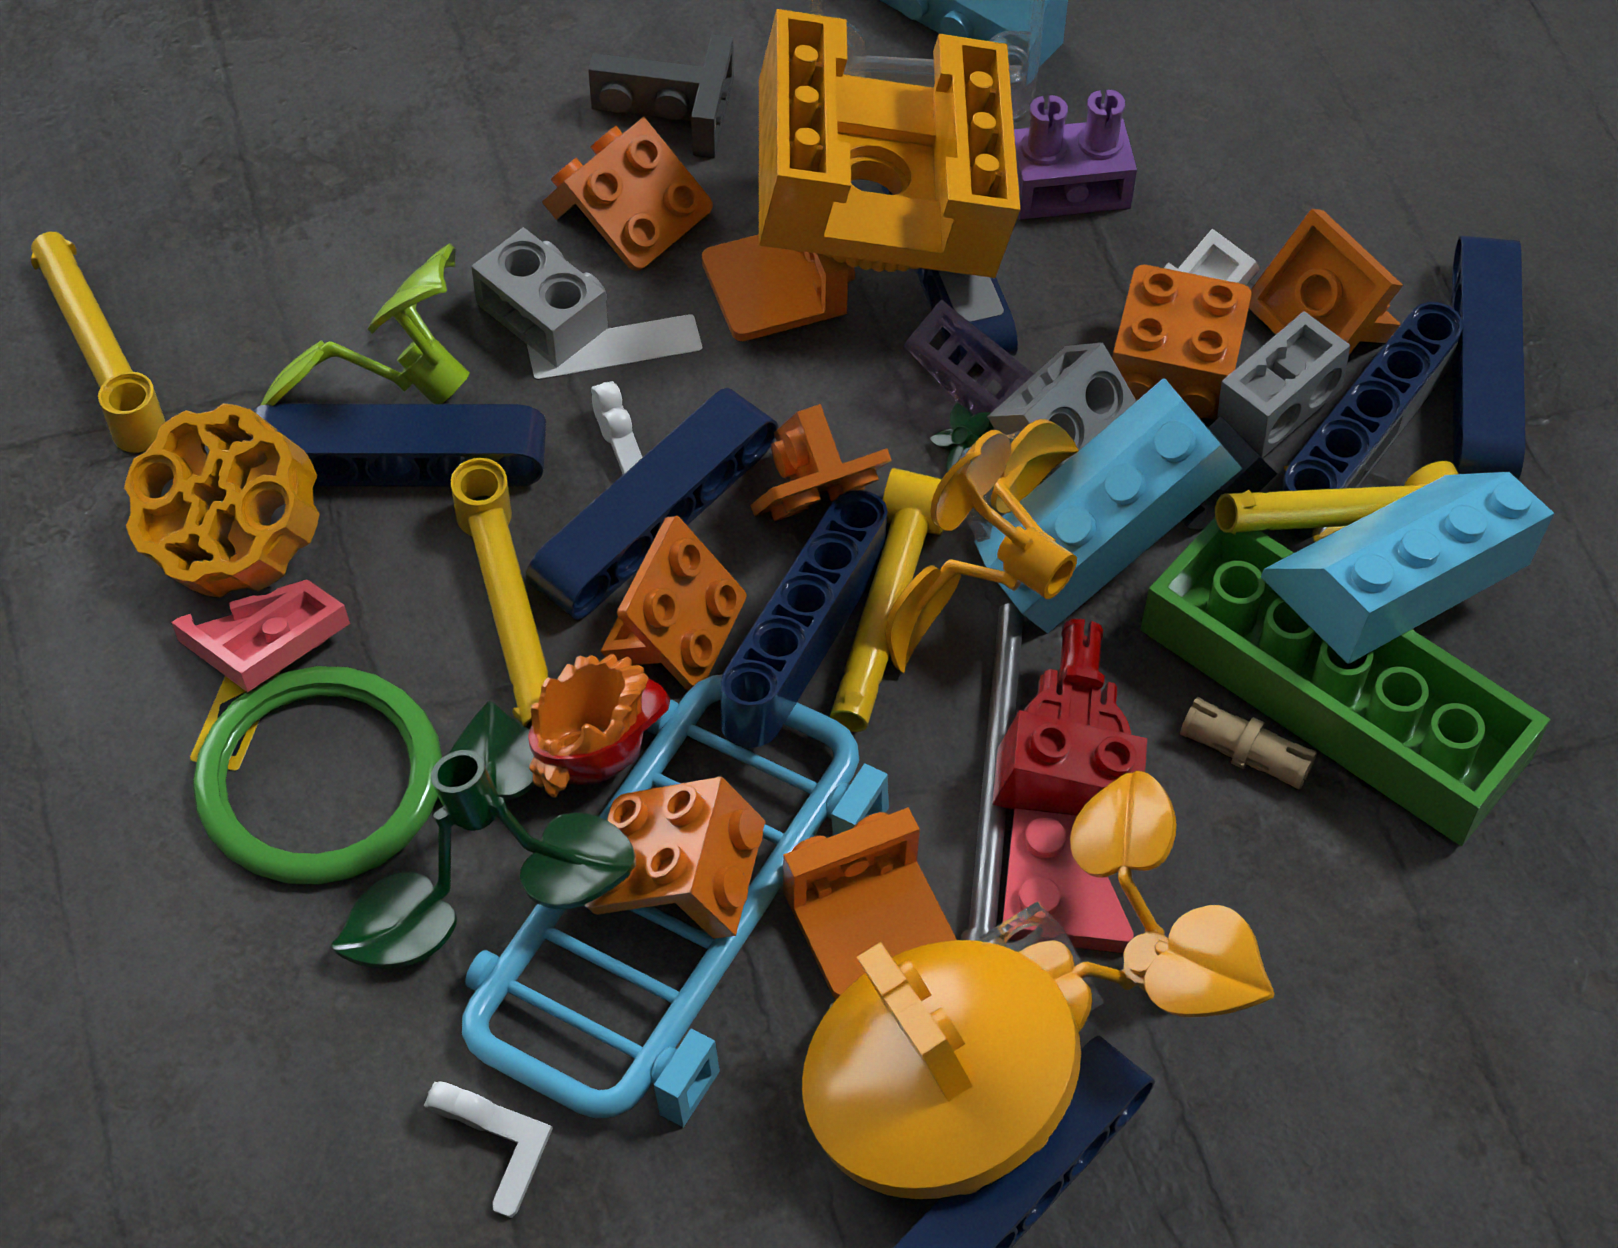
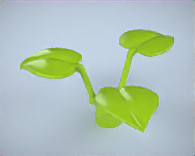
M450 243L447 244L412 273L399 287L394 296L382 306L367 328L373 334L383 323L394 316L413 342L397 359L404 367L402 372H398L332 341L324 343L321 340L295 358L280 372L266 392L261 405L274 406L314 366L331 357H340L389 379L404 392L413 384L433 404H443L464 383L470 372L434 338L416 311V305L418 302L429 297L447 292L444 269L455 267V247Z

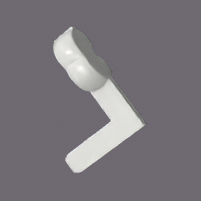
M613 381L603 382L591 388L593 410L604 439L611 443L622 474H625L642 459V455L632 432L630 415L623 408L619 387Z
M434 1081L432 1088L428 1092V1097L424 1104L425 1108L443 1117L461 1121L474 1129L487 1131L517 1143L493 1200L494 1212L512 1218L519 1210L553 1127L493 1104L488 1099L446 1082Z

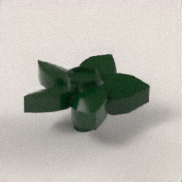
M956 402L950 413V426L952 429L942 430L930 437L937 446L947 450L951 449L947 459V472L966 455L972 445L983 434L994 430L987 417L991 412H979L973 415L969 409Z

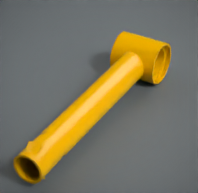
M58 232L43 233L31 245V264L35 270L40 267L100 387L98 400L113 441L117 447L126 452H145L155 441L159 426L165 423L153 384L147 376L132 371L73 256L77 255L75 245Z
M473 458L461 463L454 470L451 477V490L456 519L459 527L466 534L472 536L518 707L513 708L512 714L523 726L530 729L532 726L531 705L539 703L541 687L546 678H549L548 669L508 527L512 511L506 473L502 466L491 459ZM479 496H490V498L486 500H472Z
M1438 461L1414 472L1406 480L1404 486L1277 491L1268 493H1251L1247 490L1243 493L1223 494L1219 497L1215 506V519L1218 527L1223 532H1231L1233 534H1236V532L1263 531L1266 529L1284 530L1348 526L1445 475L1459 473L1453 463Z
M892 468L882 499L886 504L887 523L890 524L845 666L844 676L840 682L830 714V718L835 719L852 732L864 731L871 717L879 684L882 681L890 655L885 635L889 613L898 597L913 579L926 534L930 533L941 536L943 533V529L933 522L930 512L934 492L942 480L940 478Z

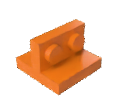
M1312 208L1252 287L1249 309L1275 334H1278L1305 311L1350 344V354L1359 341L1387 343L1401 324L1387 309L1390 307L1389 303L1402 288L1403 284L1324 210Z

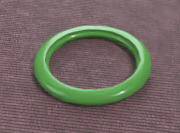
M315 666L288 671L264 681L251 691L241 695L228 706L212 725L197 756L193 779L196 811L208 837L227 858L256 875L287 884L321 885L352 879L381 866L409 844L428 820L438 797L431 781V772L435 764L442 758L439 737L426 712L404 690L377 675L349 667ZM319 696L346 697L364 702L379 710L398 728L407 745L410 761L408 788L400 806L382 827L366 839L346 848L310 854L292 853L271 847L252 836L237 820L229 803L226 777L229 759L238 741L255 722L269 712L291 702Z

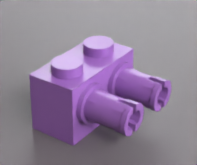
M1106 90L1105 100L1102 104L1101 91L1091 93L1087 101L1088 112L1086 122L1065 124L1068 106L1062 98L1049 95L1047 109H1044L1045 102L1043 96L1033 99L1030 104L1031 117L1029 128L1014 129L1020 199L1019 220L1131 208L1137 168L1125 123L1122 119V114L1125 110V99L1119 92Z

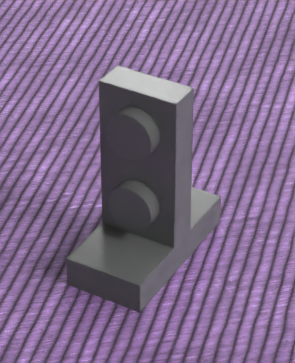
M711 34L703 67L592 54L588 68L591 109L691 121L693 155L715 158L734 79L733 37Z

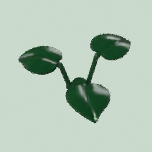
M487 701L463 730L450 753L442 757L435 764L431 772L432 784L443 805L442 808L434 813V818L439 827L438 881L433 887L431 881L426 876L411 872L396 873L381 879L358 899L350 911L342 932L333 941L331 946L337 955L350 962L380 969L410 966L421 962L438 951L450 938L457 925V916L454 909L442 900L451 889V833L453 825L462 827L465 830L477 831L487 827L498 817L521 846L533 853L525 860L520 869V880L524 890L534 902L552 909H571L585 905L629 877L632 869L636 867V855L633 846L624 833L615 825L599 816L588 813L559 815L546 826L541 841L530 836L508 810L504 801L521 797L535 786L533 783V773L529 769L534 757L529 747L528 735L530 729L509 717L495 703Z

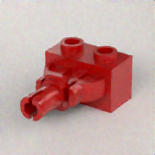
M1071 619L1062 625L1061 636L1063 638L1059 677L1057 679L1058 670L1053 669L1046 670L1041 675L1038 695L1030 701L1024 711L1019 710L997 750L992 805L1009 809L1017 808L1077 816L1092 797L1122 775L1135 771L1145 772L1147 738L1131 735L1129 723L1121 709L1116 705V684L1108 682L1101 692L1105 675L1099 672L1100 648L1103 638V628L1100 624L1091 621L1088 625V636L1084 635L1085 619Z

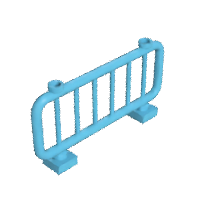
M713 675L697 682L684 695L679 704L674 700H670L668 711L647 729L648 732L656 735L599 817L607 820L613 801L622 794L648 790L653 785L664 787L681 784L661 773L687 736L810 794L785 833L766 824L764 825L763 838L776 844V847L748 887V896L743 906L736 936L713 939L709 934L653 906L630 910L707 949L679 992L554 928L566 909H552L537 904L500 957L488 950H483L475 957L468 969L465 984L468 988L474 990L475 993L470 998L462 1015V1036L469 1051L486 1065L576 1113L595 1119L615 1117L632 1109L645 1096L653 1083L659 1114L684 1128L717 1077L720 1069L715 1040L690 1029L678 1049L676 1047L783 885V854L791 852L800 842L814 837L827 816L832 819L833 835L854 828L860 820L878 812L886 813L889 809L887 773L864 763L852 783L849 784L859 763L858 744L850 730L835 719L797 702L784 725L826 744L833 751L831 764L819 782L816 783L696 726L705 710L712 703L721 700V679L723 675ZM545 939L672 1003L643 1047L517 982V979ZM510 993L631 1056L635 1060L615 1086L605 1090H597L496 1038L489 1029V1022L503 999Z

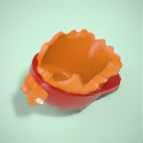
M610 654L600 662L593 655L586 658L583 656L576 657L574 665L567 664L558 679L546 678L541 687L539 703L531 705L532 726L529 731L528 740L530 750L534 756L529 767L533 773V783L538 787L544 786L546 792L553 798L557 797L559 791L566 788L567 783L588 786L601 783L616 776L639 756L644 731L668 711L671 699L660 684L648 679L642 666H632V660L629 657L618 661L614 654Z

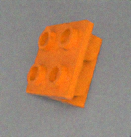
M821 404L798 411L774 432L777 442L771 444L772 456L779 474L782 478L790 477L791 481L769 489L750 505L755 517L771 511L774 521H778L808 510L809 505L821 500L820 494L828 492L829 498L833 502L843 493L855 490L863 491L865 486L879 480L876 471L892 461L888 448L842 463Z
M679 516L667 517L662 523L618 608V618L601 649V653L605 657L614 654L618 661L629 657L632 660V665L662 663L677 681L689 691L697 682L708 678L746 600L747 594Z

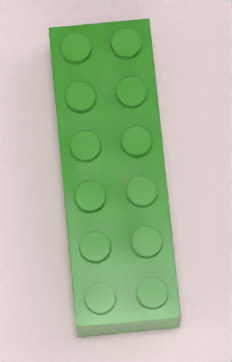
M1214 517L1150 586L1140 630L1462 847L1531 762L1551 719L1412 629L1347 664L1261 578L1264 568L1292 555L1293 552L1261 531L1236 532V534L1223 532L1218 527Z

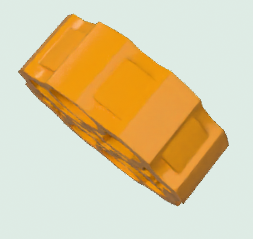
M223 403L215 410L209 412L194 413L185 410L159 426L155 441L146 452L133 459L124 486L130 497V516L126 528L132 543L140 554L163 568L167 576L193 591L219 598L232 590L243 588L260 591L285 576L287 565L299 549L311 543L320 515L313 501V486L317 479V474L311 460L302 448L281 432H278L274 426L251 409ZM204 446H207L209 448L208 455ZM173 479L172 487L161 497L163 487L169 480ZM286 504L285 512L281 519L270 525L274 511L281 505Z

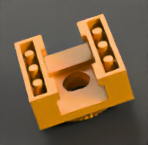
M776 9L759 77V246L823 254L828 258L833 257L839 263L846 262L851 267L859 265L864 270L872 268L878 272L884 269L888 272H895L897 269L907 271L909 268H925L996 278L1020 212L1007 44L938 34L933 50L934 88L844 74L848 60L846 19ZM859 179L873 181L886 187L893 195L861 191L852 185L851 181Z

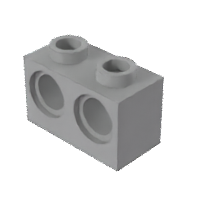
M524 227L471 266L476 304L556 368L608 329L607 294L599 280L590 273L580 272L564 259L562 253L554 244L549 241L542 242Z
M1303 311L1222 380L1217 419L1221 416L1263 458L1342 389L1350 344Z
M1103 343L1070 345L1060 350L987 417L995 430H999L1009 438L1010 444L1031 422L1039 419L1052 421L1070 435L1078 450H1080L1132 406L1136 399ZM1071 457L1062 461L1060 464L1054 467L1047 475H1051L1052 473H1054Z

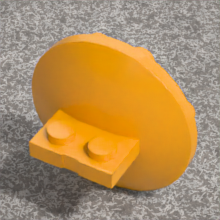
M973 940L943 941L922 945L893 957L890 956L882 942H879L857 956L865 974L852 983L824 1015L809 1045L802 1076V1096L809 1125L831 1161L847 1176L871 1190L900 1198L933 1199L959 1194H972L983 1186L1010 1173L1034 1153L1040 1151L1048 1142L1049 1137L1062 1120L1071 1103L1077 1086L1081 1062L1080 1036L1076 1020L1065 996L1052 977L1036 962L1017 951L997 944Z

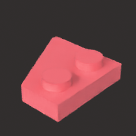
M307 579L279 587L266 595H252L229 602L232 615L195 625L191 614H188L171 622L180 643L246 692L272 678L276 673L313 648L320 646L328 638L350 624L345 605Z
M1014 808L1001 938L1033 943L1055 940L1063 943L1066 947L1124 953L1127 944L1134 937V932L1109 877L1097 878L1087 874L1073 858L1070 836L1077 816Z

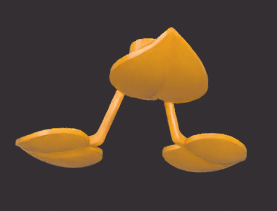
M1046 419L1035 420L1028 424L1011 444L1005 434L999 430H990L972 445L966 455L950 468L938 484L931 501L930 512L933 522L943 530L952 531L963 522L972 508H974L981 516L1006 535L997 552L998 559L1004 562V571L950 559L944 563L941 569L934 565L927 566L908 584L894 603L887 618L885 629L886 641L892 662L904 674L914 649L950 600L958 586L961 574L1002 583L1013 591L1017 590L1020 584L1023 583L1045 599L1055 597L1070 580L1077 564V557L1057 544L1056 539L1045 533L1020 504V501L1032 492L1054 467L1079 451L1073 439L1062 427ZM993 486L994 489L990 501L991 506L994 509H992L983 499V496ZM995 510L1003 514L1012 512L1025 529L1020 526L1014 527Z
M1142 771L1122 775L1092 797L1077 815L1070 836L1073 858L1087 874L1103 878L1118 872L1119 883L1145 928V933L1135 936L1127 944L1124 950V969L1117 970L1091 962H1082L1074 966L1073 956L1069 948L1055 940L1039 942L1019 951V953L1036 962L1057 983L1071 1008L1077 1023L1078 1032L1084 1027L1092 1007V992L1089 985L1083 980L1086 977H1096L1115 982L1125 990H1130L1138 985L1161 1010L1180 1017H1208L1229 1014L1256 1006L1274 998V990L1263 966L1256 936L1250 925L1231 908L1221 905H1208L1193 909L1177 919L1170 930L1168 938L1164 935V929L1156 923L1133 881L1132 870H1152L1165 862L1174 844L1177 824L1172 802L1165 789L1154 777Z

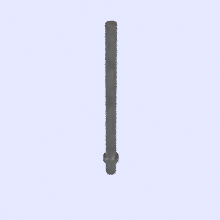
M1012 603L1000 606L998 614L969 929L961 934V940L988 942L1000 946L1002 938L996 933L1007 808L992 805L997 750L1015 719L1024 615Z

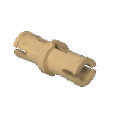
M1199 697L1194 700L1193 707H1190L1180 731V735L1210 746L1233 758L1231 764L1242 769L1249 765L1292 785L1298 790L1303 786V779L1306 780L1317 755V752L1293 743L1264 729L1265 722L1252 717L1250 721L1223 711Z

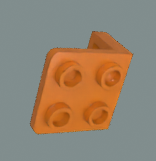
M642 117L624 133L617 126L610 129L590 146L596 156L585 165L577 157L569 162L550 179L557 188L542 201L543 205L556 220L576 204L628 268L633 271H640L708 215L713 208V202L709 195L645 117Z
M759 234L708 247L702 252V266L733 338L738 341H748L847 314L848 282L855 279V269L847 265L846 262L839 263L833 257L828 258L823 254L759 246Z
M1139 265L1134 269L1112 359L1136 401L1165 378L1199 418L1217 420L1222 380L1236 368L1252 294L1248 286L1151 265Z
M722 776L625 793L618 796L610 807L607 821L615 825L629 839L636 855V867L632 869L629 877L604 895L585 904V906L592 913L598 915L676 903L713 939L736 936L743 906L747 900L748 887L758 848L763 838L765 820Z
M909 807L892 814L885 812L871 814L860 820L852 829L828 838L825 836L810 837L796 845L791 852L783 854V893L835 999H838L852 983L865 974L857 956L879 942H882L890 956L893 957L922 945L957 940L917 862L920 828Z

